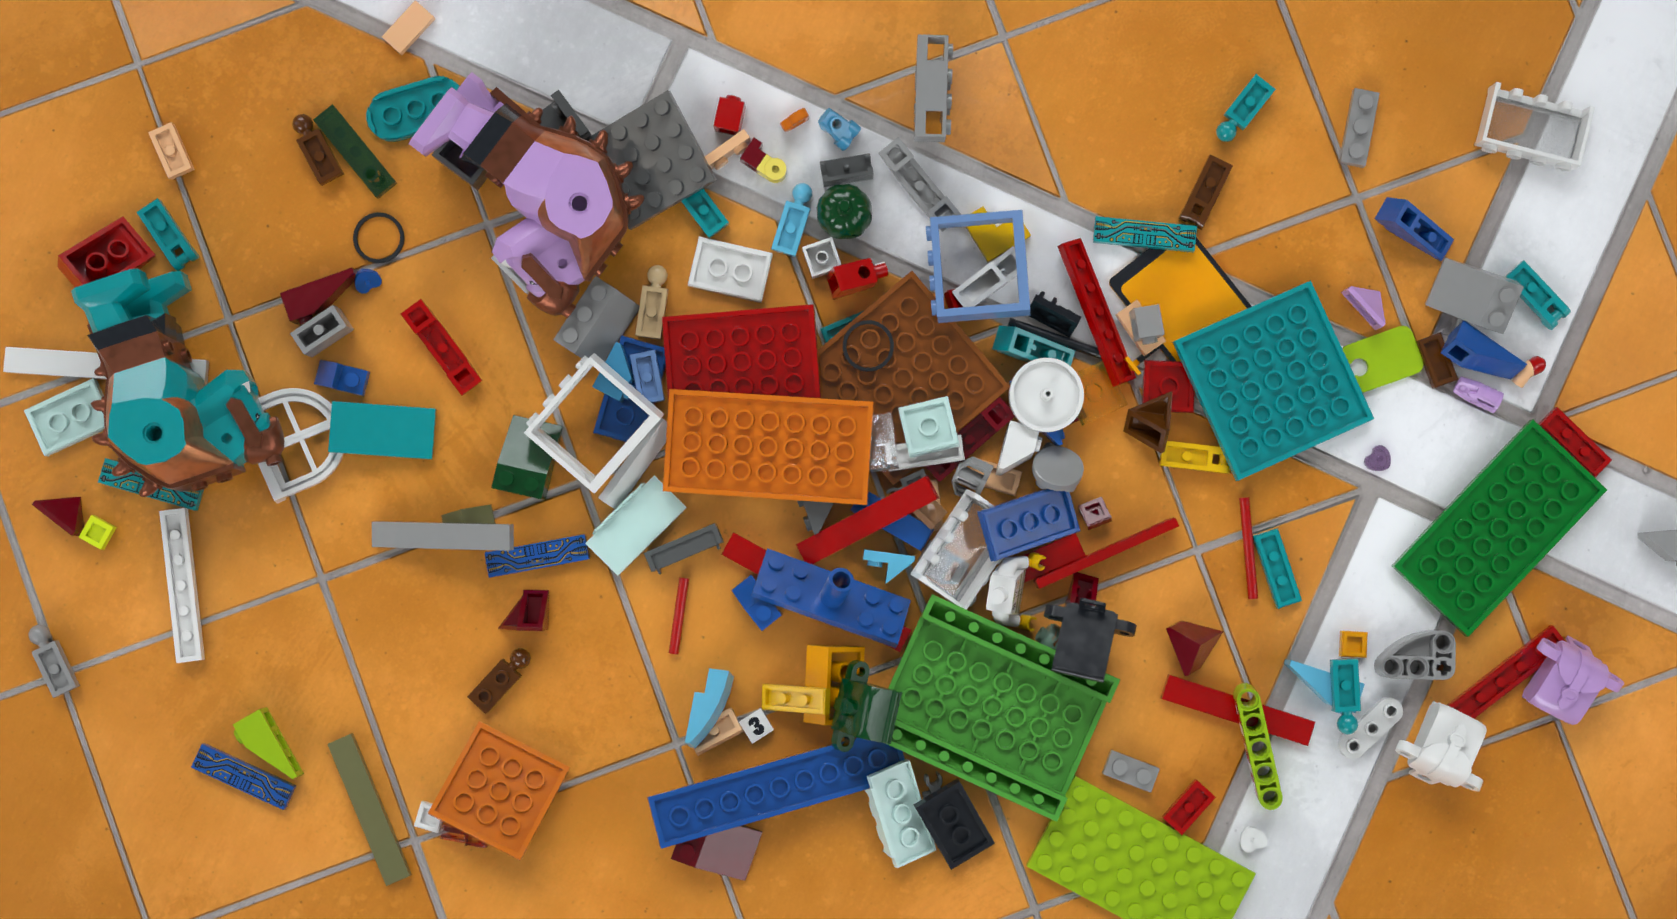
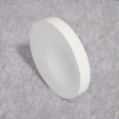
M1039 358L1028 362L1017 371L1009 387V403L1013 414L1020 423L1037 432H1054L1068 426L1080 413L1084 401L1083 385L1076 371L1067 363L1054 358Z

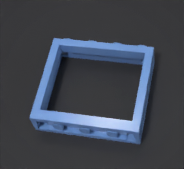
M1023 210L930 217L931 226H926L927 241H932V250L928 251L929 266H934V275H929L930 291L935 290L936 300H931L932 315H937L938 323L1030 316ZM1013 223L1019 303L945 309L939 229Z

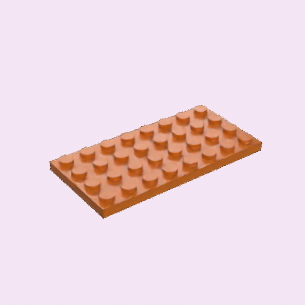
M669 389L663 491L868 505L874 402Z

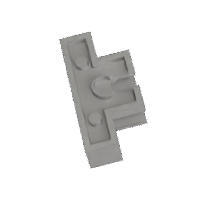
M918 34L914 142H945L946 135H951V119H946V115H950L952 106V94H947V90L951 89L952 69H948V59H953V44L948 43L949 35ZM928 44H943V60H927ZM926 111H940L941 134H925Z

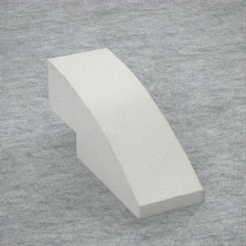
M1013 246L952 291L963 307L977 306L1017 277L1015 249Z

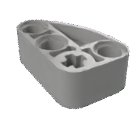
M1425 630L1407 635L1391 644L1376 658L1374 669L1380 676L1391 679H1449L1455 673V638L1451 633L1441 630ZM1442 635L1445 642L1443 647L1439 649L1436 646V639ZM1391 660L1394 665L1393 670L1387 673L1384 665L1386 661ZM1416 660L1419 664V669L1413 674L1410 671V664ZM1442 664L1444 666L1443 670L1437 671V665Z

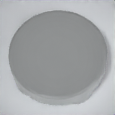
M1061 446L1043 448L1035 455L1032 464V473L1036 479V485L1040 489L1073 492L1080 483L1084 472L1081 458L1072 450Z

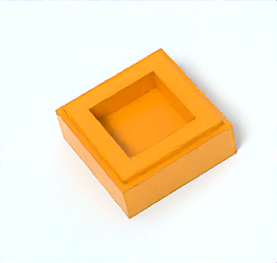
M1340 631L1339 656L1367 658L1368 632Z

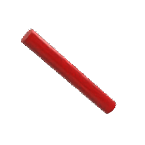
M679 577L668 652L670 654H679L689 584L688 578Z

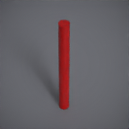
M1245 497L1239 498L1247 593L1248 599H1258L1250 499Z

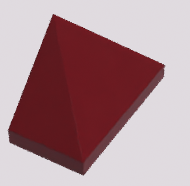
M81 497L36 500L33 502L32 505L71 536H79L84 528Z

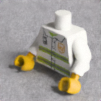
M1032 552L1028 557H1007L992 572L986 610L992 611L993 619L997 624L1019 627L1027 631L1035 630L1029 627V623L1032 619L1037 620L1036 617L1025 614L1019 616L1018 614L1026 568L1030 566L1039 571L1044 570L1045 566L1039 564L1041 559H1046L1045 556Z

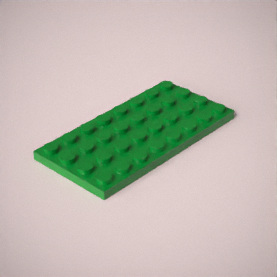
M1533 419L1529 420L1391 566L1465 637H1469L1598 501L1607 489Z

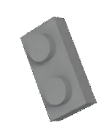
M1110 750L1102 774L1151 793L1160 768Z

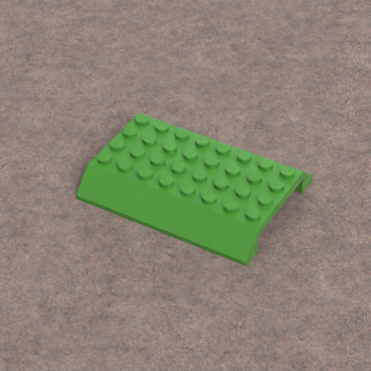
M932 594L917 622L888 689L902 692L892 741L891 744L887 745L1057 822L1068 799L1065 796L1105 705L1107 702H1111L1120 679L1106 673L1104 683L1053 672L1051 670L1056 650Z

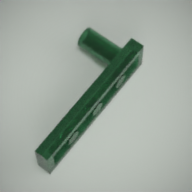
M333 104L313 119L376 198L379 199L397 184V181Z

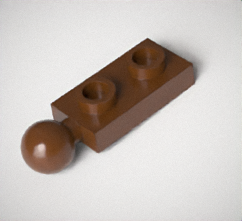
M297 115L293 119L292 126L303 137L296 141L319 184L323 186L344 175L322 131L319 128L312 131L313 121L308 115Z
M518 648L511 653L510 663L504 658L501 659L467 697L487 714L521 678L522 675L516 670L528 666L531 659L529 652L523 648Z

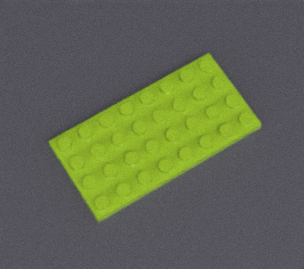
M1074 775L1065 795L1068 799L1058 821L1050 819L1026 864L1027 867L1123 919H1233L1256 875L1255 872L1189 836L1181 835L1174 828Z

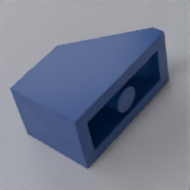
M751 574L731 591L752 620L763 631L783 614L776 605L751 597L756 582Z

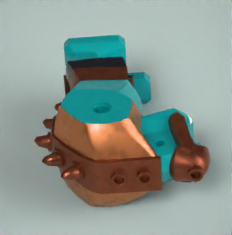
M138 268L128 269L71 290L74 303L84 310L89 322L87 327L90 332L87 336L96 348L101 362L100 367L95 369L94 373L96 376H105L107 378L105 396H102L101 400H94L90 403L95 410L102 411L104 414L105 426L102 433L93 435L92 440L98 445L109 446L119 457V463L112 469L114 476H124L130 472H138L143 476L142 480L145 482L139 491L141 497L152 495L158 488L162 489L163 487L183 492L200 491L208 488L209 484L227 482L232 480L233 476L245 473L244 464L247 462L252 465L266 462L267 466H274L283 462L281 453L284 450L285 440L280 421L277 416L270 417L269 413H264L258 399L257 383L245 370H225L205 386L202 377L193 372L190 365L192 357L189 350L185 347L182 329L176 323V318L169 314L167 308L168 305L192 290L188 275L182 271H172L147 279L146 273Z

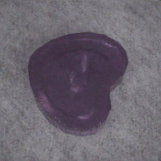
M1383 445L1375 446L1372 449V453L1364 459V465L1372 471L1386 470L1391 464L1390 453Z

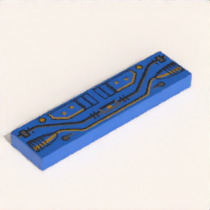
M586 534L514 547V550L511 551L496 550L485 552L488 576L491 578L588 560L590 556L588 546L585 544L587 542Z
M206 743L201 745L191 766L195 770L282 810L286 809L296 788V785Z

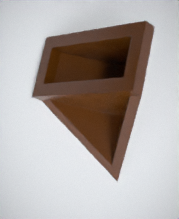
M1172 391L1128 409L1123 432L1159 453H1164L1170 431Z

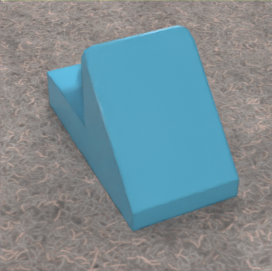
M864 549L863 560H868V566L882 567L883 562L888 563L885 583H888L915 561V556Z

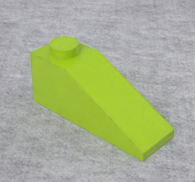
M267 707L259 709L233 724L235 728L234 735L240 744H244L247 749L292 779L304 774Z

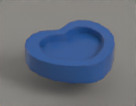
M360 269L355 276L354 284L356 290L364 294L369 292L371 288L379 287L382 284V279L374 270Z

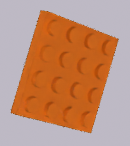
M479 721L428 811V815L521 861L570 767Z

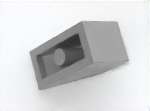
M1677 530L1637 533L1638 539L1665 561H1676L1677 566Z

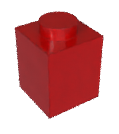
M733 95L719 98L713 125L715 132L734 136L741 131L746 109L745 102H742L741 98Z

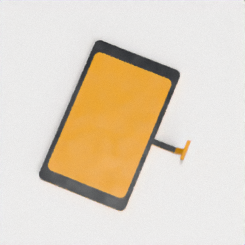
M1197 237L1194 253L1149 248L1109 280V286L1126 307L1136 300L1139 301L1142 307L1157 304L1160 306L1165 333L1163 337L1166 342L1145 356L1141 354L1133 362L1128 356L1125 358L1129 368L1137 376L1141 374L1137 366L1158 349L1163 352L1169 361L1181 362L1172 342L1252 307Z

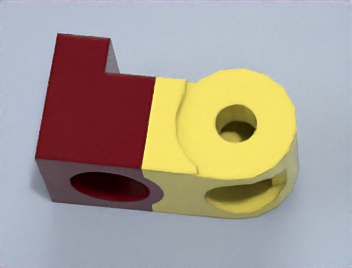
M754 137L740 157V162L772 183L782 182L786 177L785 163L781 159L772 158L761 151L763 144Z

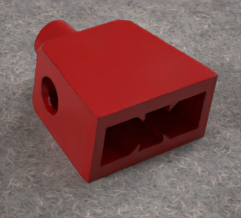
M871 258L833 267L826 275L833 300L873 288L878 283V279L888 276V269L885 262L873 264Z

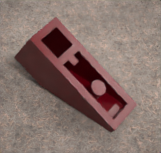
M349 268L281 292L280 295L289 321L302 326L329 308L354 282L358 271L354 268Z

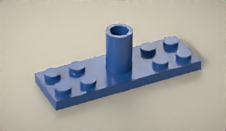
M768 548L751 597L894 648L899 643L911 602L910 599L854 580L852 573L847 569L836 568L833 571H829Z

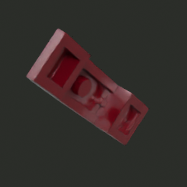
M1000 396L957 433V435L962 437L965 460L1015 417L1012 410ZM962 461L925 467L940 482L958 467Z

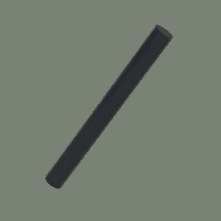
M1013 318L1009 319L1007 326L1020 328L1072 350L1102 360L1097 347Z

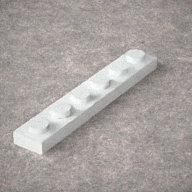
M179 508L159 511L176 663L204 660L205 654L188 509Z

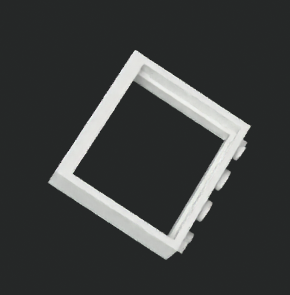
M594 353L589 358L584 356L576 364L575 367L578 371L573 377L568 374L558 385L561 388L560 392L556 396L552 393L543 402L542 405L545 409L540 415L535 412L526 422L529 427L524 433L595 494L663 417L664 413ZM592 367L596 368L649 415L597 476L540 428Z

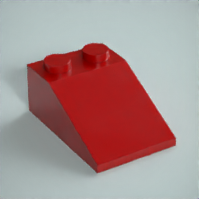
M122 216L58 255L57 267L74 287H78L128 269H141L156 254Z

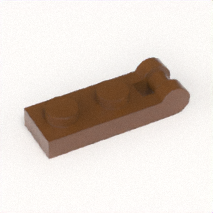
M1209 155L1178 219L1184 222L1186 220L1195 224L1194 226L1202 230L1233 165L1213 155ZM1194 205L1202 208L1200 215L1192 212Z

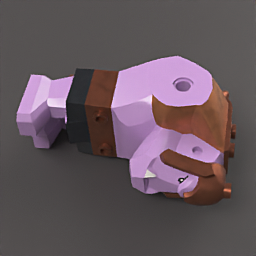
M471 72L457 91L451 87L411 138L409 145L426 157L449 140H452L463 149L460 155L461 160L485 169L487 171L485 176L500 188L503 185L505 186L506 196L511 205L525 216L526 219L497 237L492 253L499 263L512 268L527 284L526 289L530 291L527 299L534 306L547 314L554 316L563 315L568 319L577 307L573 302L580 292L579 284L584 280L590 282L594 275L599 278L608 266L604 263L609 255L615 257L623 246L620 241L628 228V215L644 201L643 195L628 196V193H624L622 188L623 179L630 174L633 164L631 161H626L623 164L616 165V163L611 161L607 156L608 134L605 130H601L594 140L590 139L587 141L577 136L578 133L575 132L576 121L573 116H569L564 126H560L559 130L541 126L542 121L540 119L543 114L541 108H536L532 112L528 111L526 113L499 88L496 87L492 92H489L483 80Z

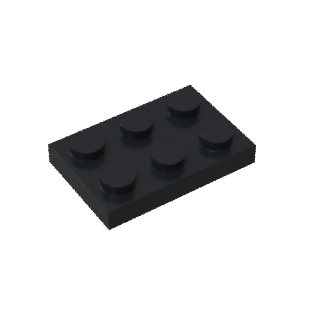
M958 778L913 804L951 870L995 844Z

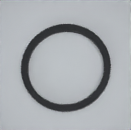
M378 212L362 218L356 225L353 234V242L357 252L364 259L373 263H385L394 259L401 252L405 239L401 224L391 215ZM374 217H385L392 220L400 232L398 248L392 255L383 259H373L366 256L358 244V233L361 226L367 220Z
M872 320L860 321L851 326L844 336L843 352L845 358L858 370L871 372L881 369L889 362L893 355V337L890 331L879 322ZM864 324H873L882 328L890 340V351L887 358L876 367L865 368L858 366L850 359L847 353V340L850 333L855 328Z

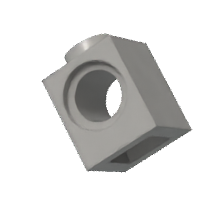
M1159 304L1134 308L1129 312L1134 342L1142 341L1143 345L1158 342L1157 338L1165 334Z

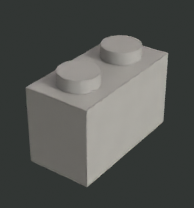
M332 305L290 334L304 355L314 357L352 332L354 328L343 311Z

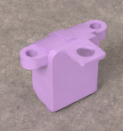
M1570 636L1565 638L1566 641H1559L1557 643L1542 638L1536 648L1547 657L1522 694V698L1537 708L1568 724L1575 725L1586 714L1600 690L1606 687L1614 692H1619L1623 687L1624 682L1618 676L1609 672L1608 666L1600 659L1594 657L1590 647Z

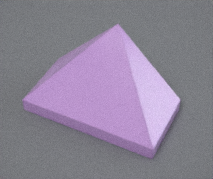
M1351 286L1341 292L1374 330L1382 328L1386 324L1380 291Z

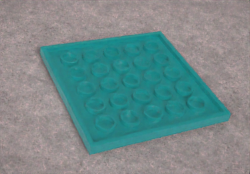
M1311 281L1172 342L1235 481L1248 477L1374 419Z

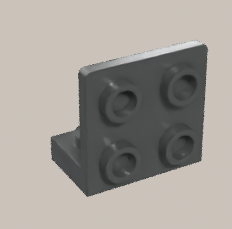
M557 90L550 95L554 102L543 109L540 125L559 130L560 126H564L567 118L573 116L576 121L575 132L578 133L577 136L584 140L590 137L591 133L562 93Z

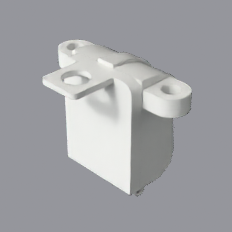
M1433 701L1429 705L1414 744L1399 740L1395 751L1408 758L1407 763L1413 768L1409 770V774L1432 785L1441 782L1453 787L1461 785L1472 791L1479 792L1484 781L1471 773V767L1485 738L1487 728L1478 720L1445 704Z

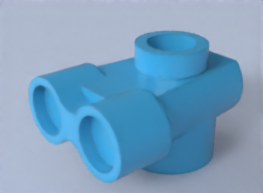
M831 108L826 109L818 120L820 128L833 137L834 144L842 151L850 146L852 139L861 130V127L855 121L846 120Z

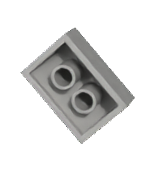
M595 276L576 304L577 307L566 319L553 340L580 358L584 356L589 358L595 353L605 362L614 344L619 342L621 335L623 336L638 313L639 305Z

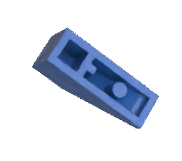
M1387 197L1374 218L1394 235L1439 261L1443 260L1454 241L1450 235L1406 199Z

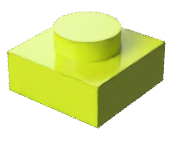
M91 515L79 538L100 550H104L117 527L96 515Z

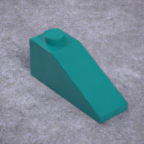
M999 325L992 347L994 351L1025 362L1039 358H1054L1071 366L1075 355V350L1013 326Z

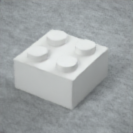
M832 237L802 247L812 279L826 275L833 267L841 265Z

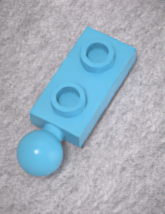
M799 183L793 188L792 196L795 200L794 203L790 201L785 203L771 247L773 251L796 257L811 210L809 207L804 206V203L808 202L812 197V189L805 183Z

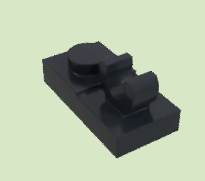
M1044 291L1040 292L1039 295L1036 294L1030 304L1029 317L1070 338L1079 324L1081 316L1060 305H1056L1057 298L1055 297L1051 302L1043 298L1045 295Z

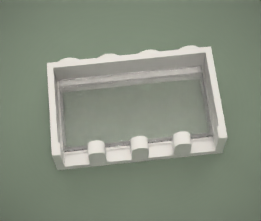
M1499 82L1494 83L1488 88L1486 103L1474 146L1482 147L1481 150L1487 153H1505L1506 157L1510 159L1531 160L1530 163L1538 166L1552 165L1561 172H1570L1581 166L1595 107L1589 106L1584 110L1572 108L1573 103L1570 101H1562L1556 104L1548 102V96L1540 94L1534 98L1524 96L1523 89L1501 90V83Z
M966 489L910 575L951 603L966 610L972 606L981 587L989 581L995 566L1003 560H990L977 513L994 505L977 493Z

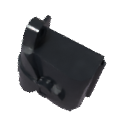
M1080 598L1079 604L1067 603L1066 607L1046 605L1044 617L1062 622L1051 671L1104 683L1114 634L1134 637L1137 625L1118 619V614L1106 610V603L1086 598Z

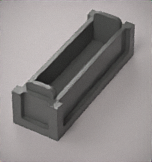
M714 523L647 551L644 555L651 572L658 571V574H662L661 568L714 546L719 550L721 549L719 544L724 541L717 524Z

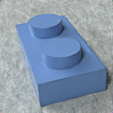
M651 350L631 354L630 359L636 390L651 403L665 401L656 351Z

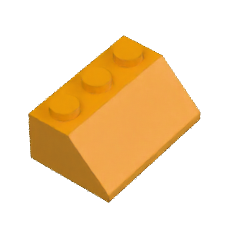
M807 645L805 686L830 688V714L804 713L803 722L832 725L835 712L833 707L835 698H838L841 680L845 678L850 662L854 660L864 662L865 647Z

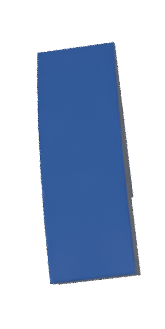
M868 491V505L853 504L851 511L856 513L881 500V498ZM909 514L881 528L920 551L923 550L934 529L930 530L923 522Z

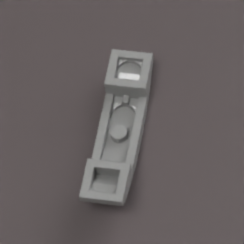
M899 137L878 153L899 183L929 218L961 215L948 197L942 194L916 162L914 155Z

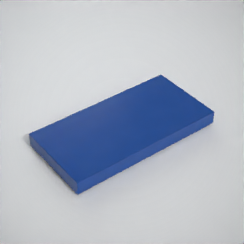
M621 335L619 343L624 346L632 375L630 355L655 350L662 381L666 368L664 347ZM604 394L593 433L627 442L649 415L630 398L628 400L624 399L621 403Z
M1043 489L977 512L991 561L1009 557L1080 531L1070 492Z

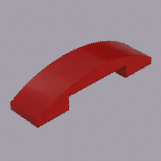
M422 299L400 313L445 371L446 376L461 396L483 381L460 347Z

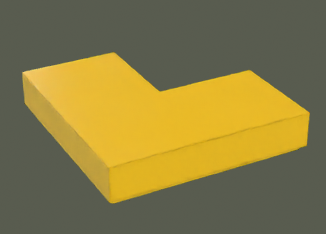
M982 206L971 214L987 213V211ZM1003 223L998 227L995 224L966 226L987 263L1005 253L1012 246L1015 247L1013 223ZM1024 224V235L1026 240L1029 237H1031V234Z

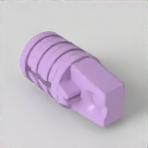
M1462 376L1455 384L1453 390L1455 394L1469 403L1475 404L1491 413H1495L1504 396V393Z

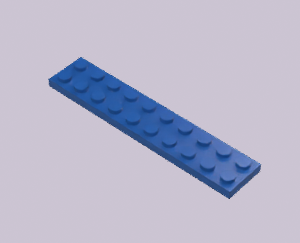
M857 737L852 749L847 752L836 750L832 745H828L647 797L659 845L662 849L869 789L868 775L905 759L901 750L885 743Z

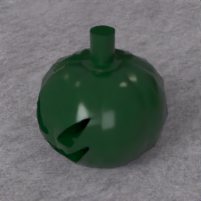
M850 184L834 185L827 189L818 200L816 207L817 221L821 228L833 238L840 240L857 238L864 233L872 221L871 201L857 186Z

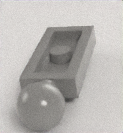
M44 625L33 626L29 630L28 637L39 648L31 653L52 697H59L79 687L80 684L59 641L56 640L49 643V629Z

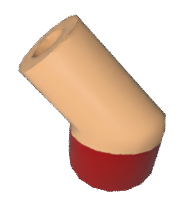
M1534 356L1525 362L1527 364L1526 367L1513 378L1512 382L1523 388L1531 377L1544 371L1546 368L1545 359Z

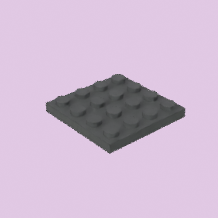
M665 91L602 129L608 134L606 150L608 151L607 156L611 161L616 163V165L623 164L626 161H631L633 164L630 174L623 179L622 188L624 193H628V196L640 194L644 196L643 203L628 215V228L630 230L717 181L671 91ZM600 131L591 135L586 140H594Z

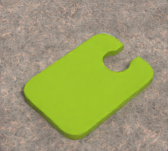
M1398 326L1348 344L1342 348L1349 364L1355 359H1361L1367 364V371L1364 375H1355L1362 393L1417 374L1423 369L1424 365L1414 335L1407 326Z

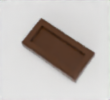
M1441 332L1416 341L1432 389L1459 380L1452 361L1440 353L1445 344Z

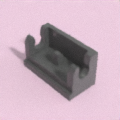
M870 153L819 162L824 187L873 179L874 173L871 166Z

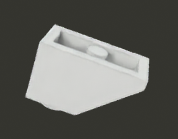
M1010 420L995 475H1003L1031 459L1034 451L1039 452L1042 437H1038L1039 432L1027 428L1022 423Z

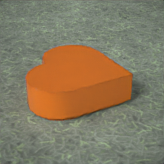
M802 108L783 120L780 125L784 132H788L808 121L809 114L805 108Z

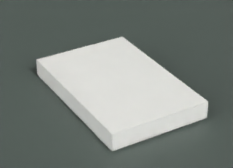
M699 236L688 286L762 303L773 253Z

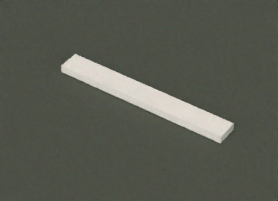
M17 347L5 348L3 372L107 379L105 376H96L94 373L101 363L97 353ZM192 359L190 365L193 372L202 377L206 386L208 383L209 361Z

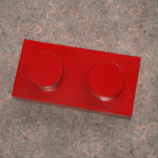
M1194 779L1161 817L1183 835L1216 797L1198 780Z

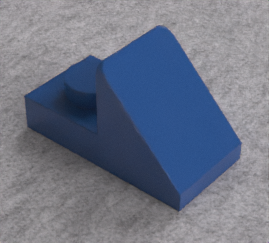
M320 360L314 384L364 396L370 372L335 362Z

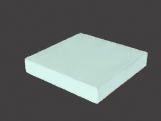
M948 396L898 408L910 458L960 446Z

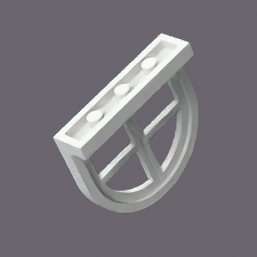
M281 389L258 398L263 411L283 403L295 430L294 434L284 437V448L300 442L312 469V472L285 483L278 465L267 466L266 462L258 463L276 503L287 500L286 497L313 487L327 479L336 470L344 453L330 452L322 465L318 468L316 467L305 439L330 429L332 404L321 395L306 389ZM288 402L309 404L318 409L327 420L300 431Z

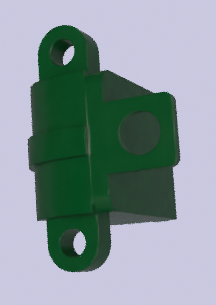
M859 660L849 663L845 678L841 680L838 698H835L833 707L835 712L831 729H834L831 743L836 750L842 752L852 749L855 737L891 744L902 692L867 683L870 672L867 663Z

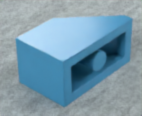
M616 342L605 363L632 385L634 379L624 346ZM599 373L592 386L593 388L621 403L624 399H629L603 374Z

